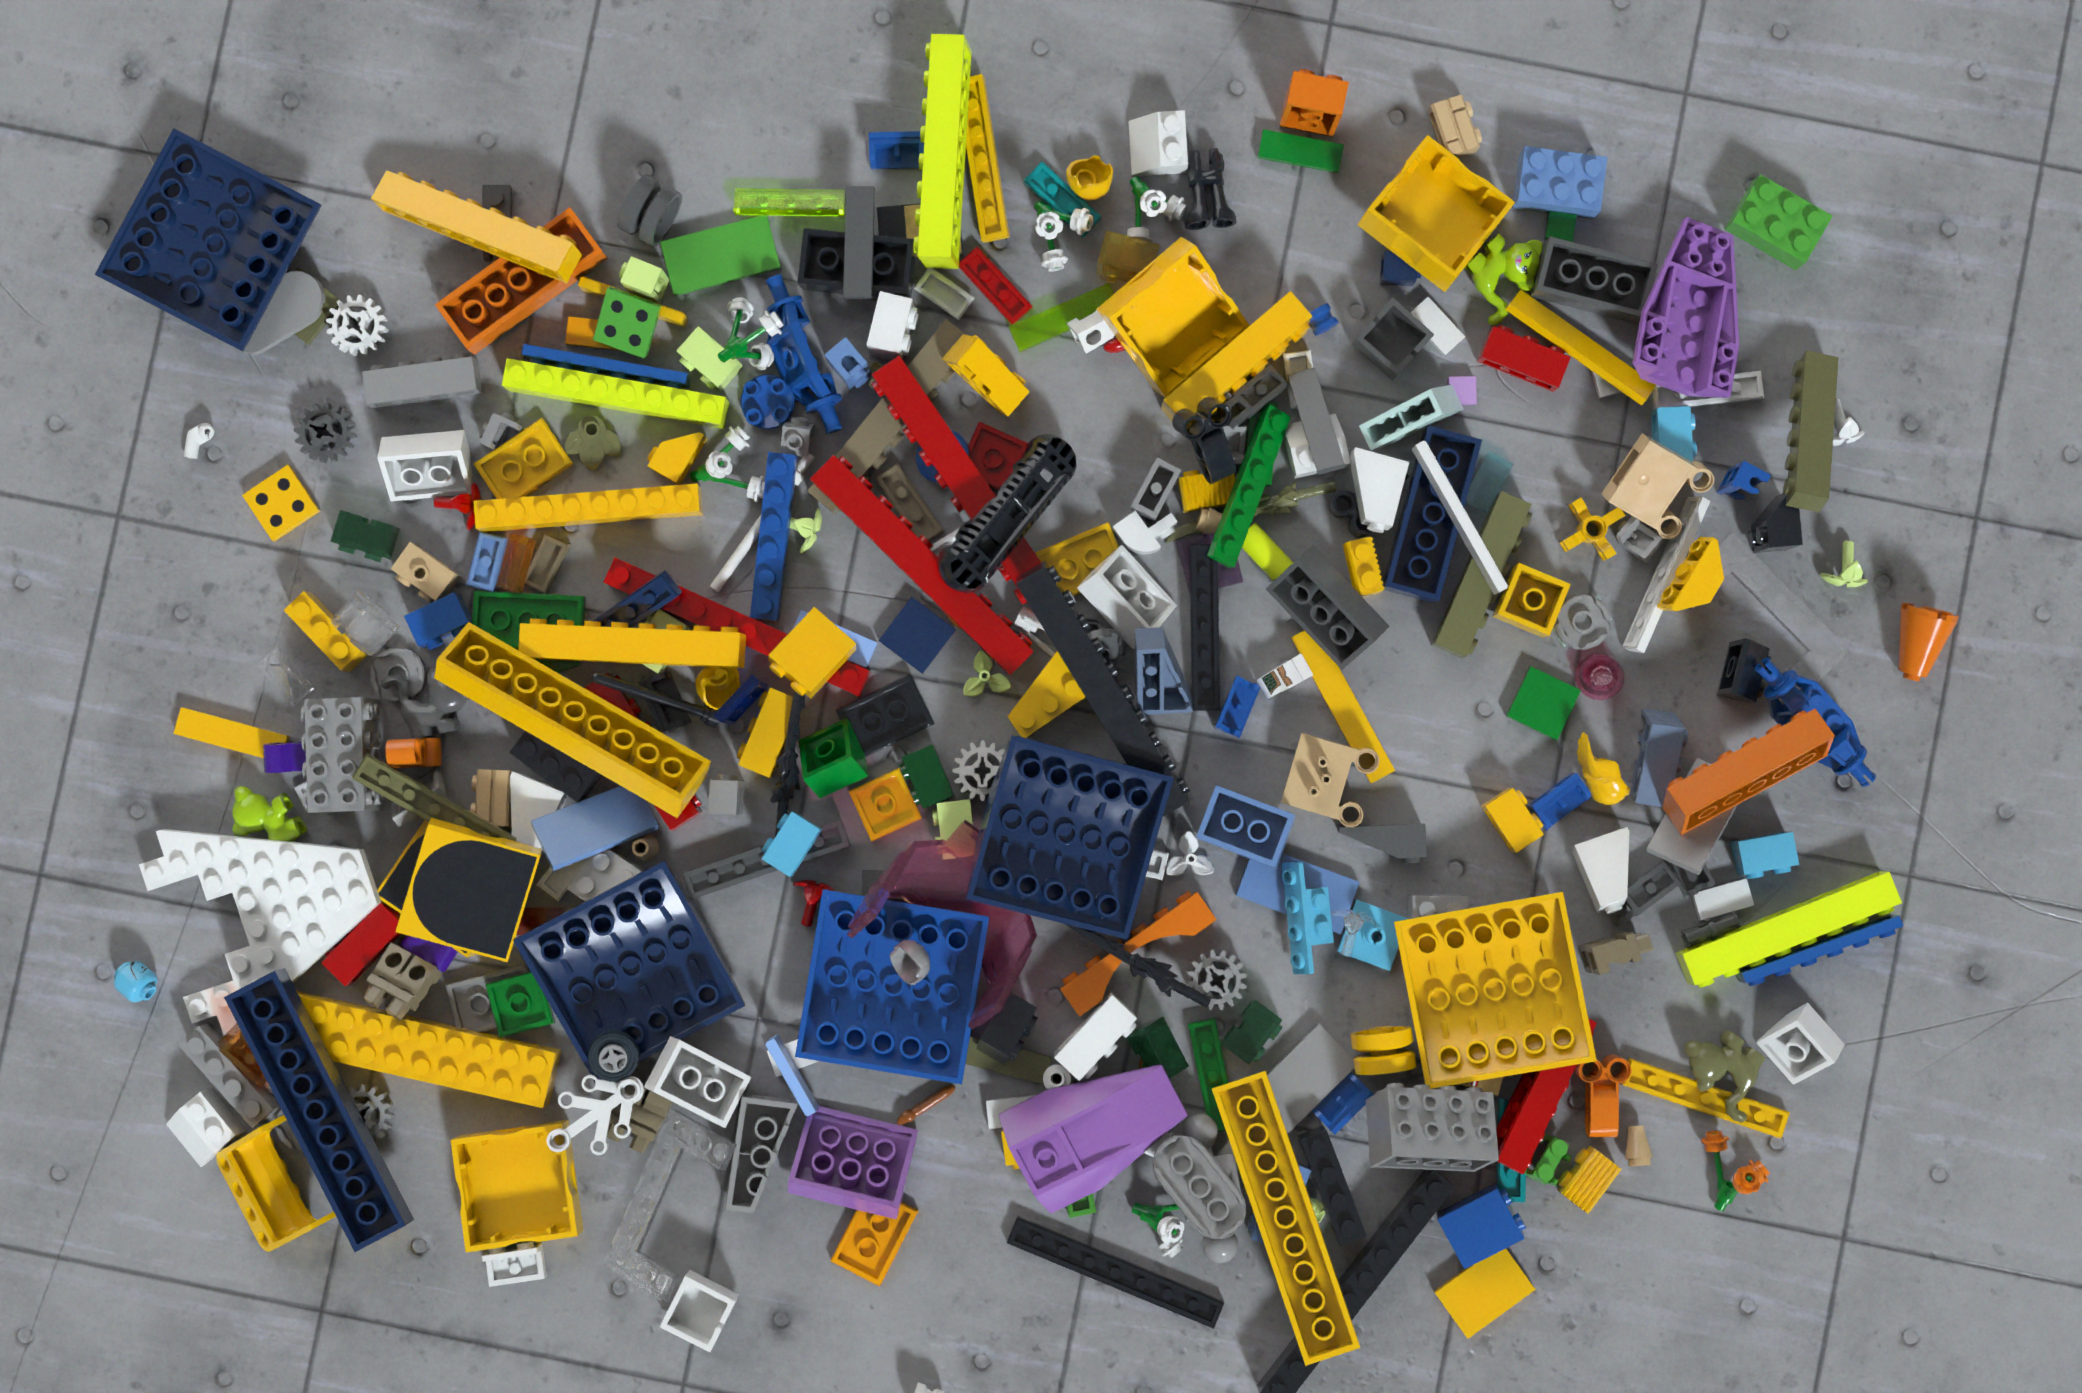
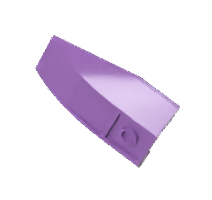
M1685 217L1642 309L1632 363L1642 380L1683 395L1728 398L1731 396L1739 350L1734 237L1730 233Z
M1162 1064L1050 1088L999 1113L1005 1138L1014 1159L1035 1198L1050 1213L1102 1189L1188 1116Z

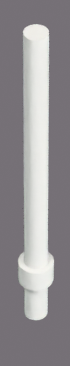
M810 453L807 456H802L797 463L794 486H798L804 478L802 475L815 458ZM761 515L711 583L710 587L717 592L722 589L759 537Z

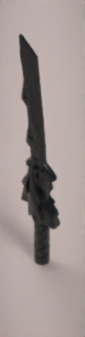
M796 691L793 693L784 753L776 761V764H779L778 772L781 777L780 781L775 784L776 787L773 789V795L770 799L773 803L778 802L776 826L785 813L788 814V803L794 797V790H800L798 778L800 771L796 761L798 754L795 752L796 742L800 739L799 721L801 711L805 708V694L801 696ZM777 827L775 830V837L780 831V829H778Z
M1067 925L1097 946L1128 964L1133 977L1140 975L1143 979L1150 977L1155 980L1159 990L1164 992L1166 996L1171 997V990L1205 1008L1208 1007L1211 997L1201 994V992L1174 979L1178 975L1169 970L1172 967L1171 964L1158 962L1156 958H1144L1138 953L1132 955L1124 950L1123 944L1120 942L1110 941L1095 931Z

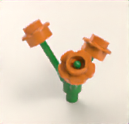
M1709 1131L1705 1133L1706 1137L1701 1139L1706 1152L1714 1153L1717 1188L1719 1189L1716 1194L1718 1199L1714 1204L1717 1210L1724 1211L1728 1204H1732L1738 1193L1746 1195L1757 1192L1762 1183L1769 1182L1766 1176L1770 1172L1759 1160L1756 1163L1749 1160L1750 1164L1746 1167L1738 1168L1732 1182L1724 1180L1720 1151L1728 1149L1727 1140H1729V1137L1723 1135L1722 1131Z

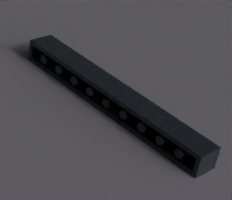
M1044 561L1016 578V585L1126 764L1174 777L1163 814L1164 817L1189 802L1188 792L1191 790L1183 777L1178 779L1174 769L1177 767L1169 754L1164 755L1161 751L1160 746L1162 742L1155 730L1150 732L1145 723L1148 722V719L1141 707L1136 709L1131 700L1134 699L1131 690L1127 684L1121 685L1117 679V676L1120 675L1117 667L1112 660L1106 661L1102 654L1105 652L1103 644L1098 637L1092 638L1088 631L1091 626L1083 613L1078 615L1074 608V605L1077 603L1069 589L1064 591L1059 581L1062 578L1054 565L1049 567L1047 562Z
M1423 1170L1338 1280L1351 1320L1357 1315L1455 1188L1451 1182L1436 1170ZM1294 1336L1256 1385L1259 1393H1296L1319 1362L1305 1366L1296 1336Z

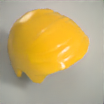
M1093 155L1089 159L1075 160L1066 169L1067 182L1073 192L1079 197L1086 200H1096L1109 191L1113 179V167L1110 163L1105 164L1100 156Z
M703 667L695 679L697 694L710 708L722 710L732 705L734 695L740 692L738 669Z

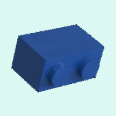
M455 592L404 616L417 645L423 648L427 647L428 650L444 644L443 639L451 635L455 638L468 622L472 624V617L461 594Z

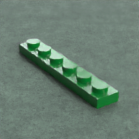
M1265 405L1263 407L1207 554L1208 557L1228 568L1235 567L1291 416L1272 405Z

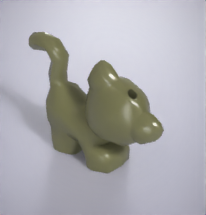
M1724 1030L1720 1035V1043L1724 1046L1723 1048L1711 1041L1703 1043L1693 1040L1688 1041L1684 1044V1050L1689 1057L1688 1063L1693 1075L1696 1077L1697 1087L1701 1092L1709 1090L1713 1087L1715 1081L1720 1080L1728 1071L1737 1088L1725 1100L1726 1113L1735 1121L1742 1123L1747 1120V1114L1738 1110L1736 1104L1755 1085L1759 1069L1765 1057L1751 1047H1744L1741 1050L1744 1040L1728 1030Z

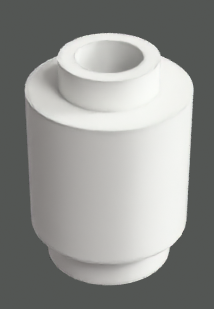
M1052 1065L1044 1072L1043 1083L1047 1089L1074 1083V1076L1064 1066ZM1056 1073H1059L1062 1077V1081L1059 1084L1053 1083V1076Z

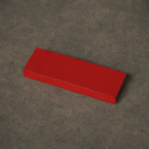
M977 246L959 262V269L1012 327L1033 308L1026 298Z

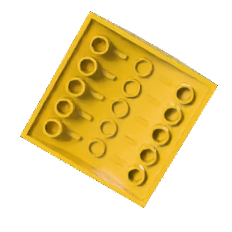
M1563 892L1394 922L1425 1084L1429 1085L1430 1089L1597 1061Z

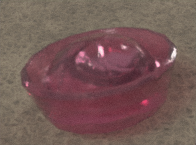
M1596 653L1580 661L1576 668L1575 681L1577 687L1585 696L1595 700H1605L1612 698L1620 691L1624 684V671L1622 665L1614 657L1608 654Z

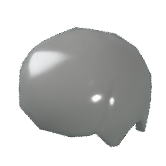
M903 940L894 946L895 950L889 955L897 974L906 983L915 985L926 977L930 970V959L928 952L922 945L914 940Z

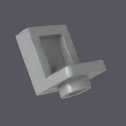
M503 412L501 416L493 413L489 423H484L479 434L481 438L480 444L494 450L498 447L507 426L519 432L524 427L517 423L519 418L509 413Z
M792 417L791 420L786 421L782 428L780 452L783 454L807 456L810 439L814 434L815 423H808V419L803 417Z
M1228 423L1223 429L1235 465L1237 466L1242 464L1245 457L1246 424L1241 423L1235 429H1232L1229 426L1230 423Z
M1631 516L1629 520H1624L1617 529L1616 537L1619 545L1645 563L1664 542L1661 536L1642 525L1639 519Z

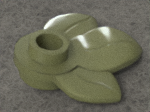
M588 415L581 419L578 429L567 436L565 451L566 454L579 453L582 463L590 471H593L602 462L604 454L619 457L621 445L618 436L606 429V425L600 417ZM594 424L597 427V432L589 434L586 429L587 425Z

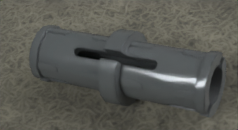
M1732 911L1718 918H1707L1697 926L1682 930L1681 936L1685 945L1691 947L1709 939L1712 941L1716 940L1719 935L1738 929L1741 925L1737 914Z

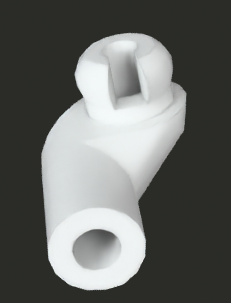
M201 423L188 431L183 457L198 458L199 446L214 436L215 430L211 424Z

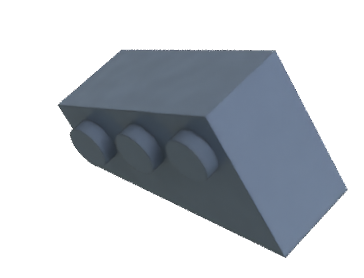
M1163 627L1135 629V696L1137 708L1141 707L1145 715L1193 712L1190 689Z
M1642 708L1641 717H1645L1646 722L1644 734H1638L1637 743H1641L1639 758L1634 763L1630 795L1635 803L1663 807L1668 784L1675 779L1676 773H1680L1682 768L1680 753L1681 748L1687 744L1688 731L1675 713Z

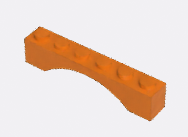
M1188 890L1175 899L1178 904L1170 910L1167 907L1162 908L1153 915L1155 919L1147 926L1141 923L1130 931L1132 937L1124 942L1120 938L1117 942L1123 944L1124 950L1132 953L1146 943L1162 937L1175 935L1194 936L1217 919L1199 893L1195 891L1191 894ZM1108 953L1102 958L1098 955L1094 956L1084 964L1086 969L1081 973L1077 974L1076 971H1073L1061 980L1064 985L1060 987V990L1079 1017L1103 1000L1106 987L1114 971L1122 962L1112 954Z

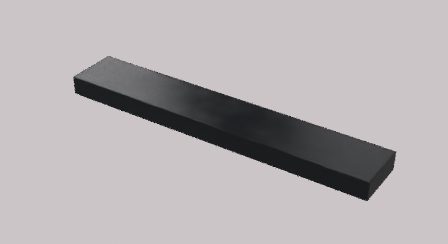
M1189 544L1191 699L1193 711L1220 710L1218 562L1207 556L1211 544Z

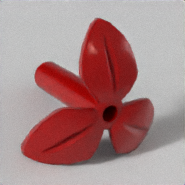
M472 483L471 496L468 493H464L453 498L435 497L434 506L436 508L457 509L462 513H468L466 529L471 530L475 525L474 501L481 500V493L477 484Z
M799 880L793 882V886L804 887L806 905L801 924L811 927L823 889L835 890L825 883L816 884L815 880Z

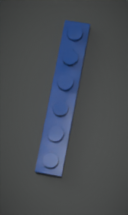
M523 344L521 354L531 363L546 365V363L555 364L559 368L573 370V368L583 369V372L598 375L600 373L611 374L610 377L627 379L628 377L638 379V382L649 384L656 382L665 384L666 387L681 389V387L689 388L691 377L685 372Z
M768 452L750 611L751 618L779 621L798 455Z
M1890 914L1821 939L1811 945L1799 947L1786 955L1766 959V962L1755 967L1747 966L1739 969L1740 973L1736 974L1738 982L1754 986L1765 981L1764 977L1774 974L1777 977L1790 973V967L1798 964L1801 967L1815 964L1820 956L1834 957L1844 952L1842 948L1853 945V948L1867 945L1872 937L1879 936V938L1892 936L1896 934L1895 929L1903 927V923L1899 915Z

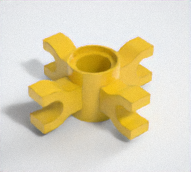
M1581 497L1567 505L1579 521L1575 534L1559 543L1564 552L1585 542L1594 545L1602 561L1617 554L1605 538L1609 525L1625 516L1622 509L1617 507L1600 517L1590 514ZM1588 522L1594 523L1597 526L1598 533L1596 536H1591L1587 533L1586 526Z

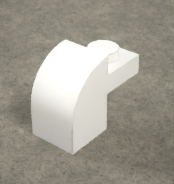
M1135 510L1115 524L1112 530L1128 550L1137 554H1151L1161 548L1156 538L1160 537L1161 540H1164L1174 533L1175 529L1173 527L1177 524V520L1170 513L1148 528Z

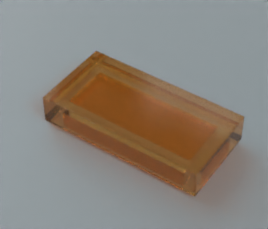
M510 533L496 587L522 593L536 543L535 539Z

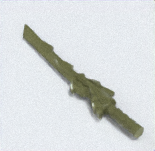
M1296 482L1291 485H1286L1280 490L1278 495L1271 497L1268 494H1264L1260 498L1254 517L1257 514L1274 516V513H1291L1289 508L1299 505L1298 500L1335 492V482H1325L1324 484L1321 483L1295 490ZM1197 521L1174 528L1175 532L1168 537L1165 543L1187 535L1202 533V531L1196 530Z

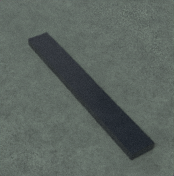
M1017 1216L1007 1240V1244L1213 1329L1224 1306V1301L1020 1216Z

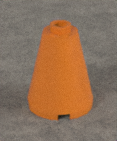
M1902 602L1898 670L1904 672L1903 678L1920 681L1921 677L1928 676L1958 622V615L1927 606H1919L1918 608L1914 607L1913 603Z

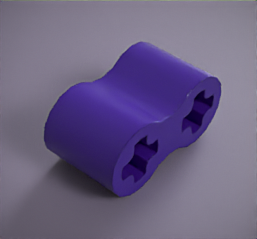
M302 741L263 744L265 773L302 771L303 763L306 762V751L302 748Z
M408 935L401 942V945L408 951L436 966L442 972L447 970L458 953L452 947Z

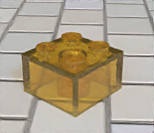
M1106 230L1097 262L1096 274L1101 275L1100 278L1107 282L1116 283L1117 280L1129 282L1157 258L1160 244Z

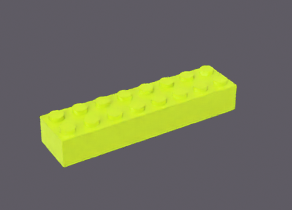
M931 34V43H926L925 50L926 60H929V71L924 72V87L928 88L927 98H923L922 114L926 115V124L921 126L920 131L921 143H924V153L919 154V170L923 171L922 181L917 183V197L921 198L920 209H916L915 223L916 226H919V236L914 237V253H918V259L921 260L926 268L959 269L972 51L965 35Z

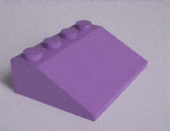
M819 1106L815 1113L806 1117L788 1180V1193L897 1219L919 1130Z

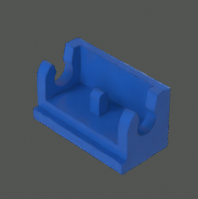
M920 131L869 132V160L871 169L919 168V154L924 153V143H921Z
M1742 461L1728 469L1717 493L1720 495L1726 494L1736 500H1743L1745 496L1737 493V490L1743 489L1748 493L1757 494L1759 490L1754 488L1755 485L1761 482H1768L1771 474L1746 461Z
M1235 676L1214 728L1240 738L1260 690L1259 685L1246 681L1240 676Z
M1570 773L1527 805L1532 814L1535 813L1538 816L1544 830H1548L1552 825L1591 798V793L1577 773Z
M1350 1072L1311 1111L1335 1135L1366 1105V1099L1374 1094Z

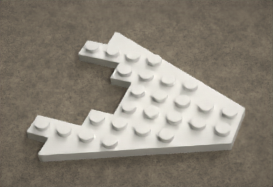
M163 829L156 831L164 856L139 864L147 891L198 875L207 901L230 893L233 894L250 946L225 954L233 981L183 997L191 1023L217 1015L225 1040L234 1037L241 1031L224 999L225 996L279 969L285 968L292 983L295 982L381 903L364 849Z

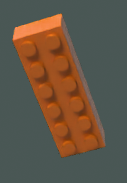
M571 207L543 226L552 235L557 237L565 235L574 240L576 248L582 254L567 284L511 261L498 258L435 304L460 341L473 355L480 352L577 282L580 277L585 276L608 259Z
M1816 709L1807 713L1806 711H1801L1791 718V722L1783 726L1777 724L1771 727L1765 736L1759 739L1753 737L1744 742L1739 750L1735 752L1729 750L1721 754L1713 764L1709 766L1707 764L1700 765L1687 778L1678 777L1668 784L1662 808L1680 835L1827 757L1835 735Z

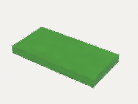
M767 214L660 241L674 296L781 269Z

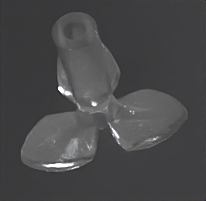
M1339 909L1331 912V916L1344 917L1346 931L1341 949V954L1344 956H1352L1356 933L1361 929L1364 922L1376 927L1378 925L1371 916L1361 911L1354 913L1351 909Z

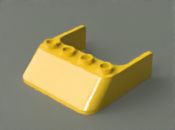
M284 1115L242 1137L218 1152L216 1156L219 1169L257 1242L267 1252L336 1217L333 1211L320 1219L313 1218L312 1213L304 1206L300 1198L299 1188L296 1184L292 1183L287 1173L285 1162L279 1158L274 1148V1141L270 1136V1131L286 1121Z

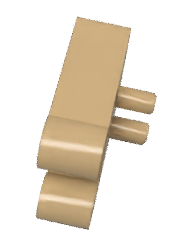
M1642 433L1601 494L1609 503L1651 526L1662 538L1673 539L1680 534L1682 523L1668 509V506L1685 482L1695 492L1703 493L1713 486L1714 475L1701 462L1689 461ZM1699 472H1703L1701 479L1693 482L1694 476ZM1671 519L1667 527L1661 528V524L1665 520Z
M1301 732L1281 803L1337 819L1346 827L1359 825L1363 819L1361 806L1355 801H1345L1341 805L1339 803L1351 763L1354 762L1358 771L1369 774L1374 772L1379 766L1378 754L1371 748L1357 749ZM1363 753H1370L1374 756V764L1369 768H1363L1359 765L1358 760ZM1352 806L1358 810V817L1354 821H1347L1343 818L1342 812L1346 807Z

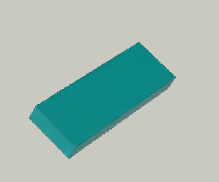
M1042 161L1023 180V183L1053 210L1072 215L1075 209H1088L1090 215L1093 216V225L1090 231L1102 219V216L1084 199L1075 194L1070 186ZM1064 220L1070 226V221ZM1086 231L1080 236L1084 238L1090 231Z

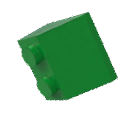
M848 718L799 740L803 780L819 799L868 777L866 756Z

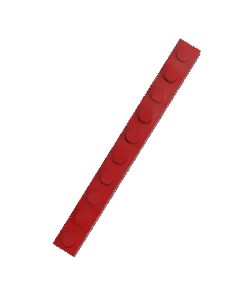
M898 356L872 374L874 382L871 383V386L879 397L884 395L890 403L887 406L888 411L895 421L899 418L906 426L902 431L911 444L916 441L922 449L918 454L926 466L933 465L938 473L934 476L943 490L948 487L954 496L950 501L959 513L964 511L971 520L996 495L904 361ZM1024 537L1003 561L1002 565L998 567V571L1005 581L1008 582L1011 579L1017 589L1013 592L1022 605L1027 601L1016 585V578L1042 563Z
M833 455L810 478V481L1008 675H1012L1034 652L1030 648L1033 643L1022 632L1017 635L1010 628L1013 623L1003 613L997 616L990 609L993 605L992 602L982 593L977 596L974 592L963 593L948 587L939 575L937 569L938 557L930 550L933 547L932 543L922 534L917 537L911 531L913 525L903 515L898 518L891 511L894 506L884 496L881 495L877 498L870 491L873 488L871 483L862 475L857 478L850 471L853 466L842 455L839 459Z
M614 557L603 583L630 594L656 575ZM679 585L678 587L682 590V593L661 608L699 626L711 627L710 631L721 632V627L738 628V633L746 635V647L766 656L788 635ZM846 661L827 683L861 697L871 671Z

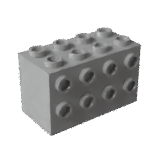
M364 697L304 699V706L301 707V720L305 723V734L302 735V748L306 751V762L303 763L302 772L304 779H307V790L304 791L303 802L304 806L307 807L308 813L383 810V796L352 779L366 753L381 760L382 740L380 734L381 710L379 700Z
M1401 1083L1387 1084L1385 1089L1376 1091L1375 1095L1366 1099L1370 1167L1475 1172L1499 1160L1493 1092H1482V1088L1479 1087L1467 1088L1465 1091H1458L1455 1086L1430 1089L1429 1085H1415L1413 1088H1404V1085Z

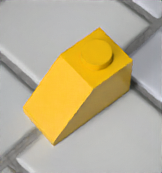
M698 432L663 441L659 447L655 446L649 453L647 458L649 464L647 466L675 484L681 485L705 445L707 437Z

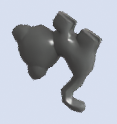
M431 669L427 675L429 703L411 700L409 696V682L401 675H389L381 680V686L384 689H389L395 685L399 688L398 698L401 704V714L409 726L413 738L435 734L436 726L439 733L461 729L459 720L455 717H449V714L461 710L470 699L434 678L435 669Z

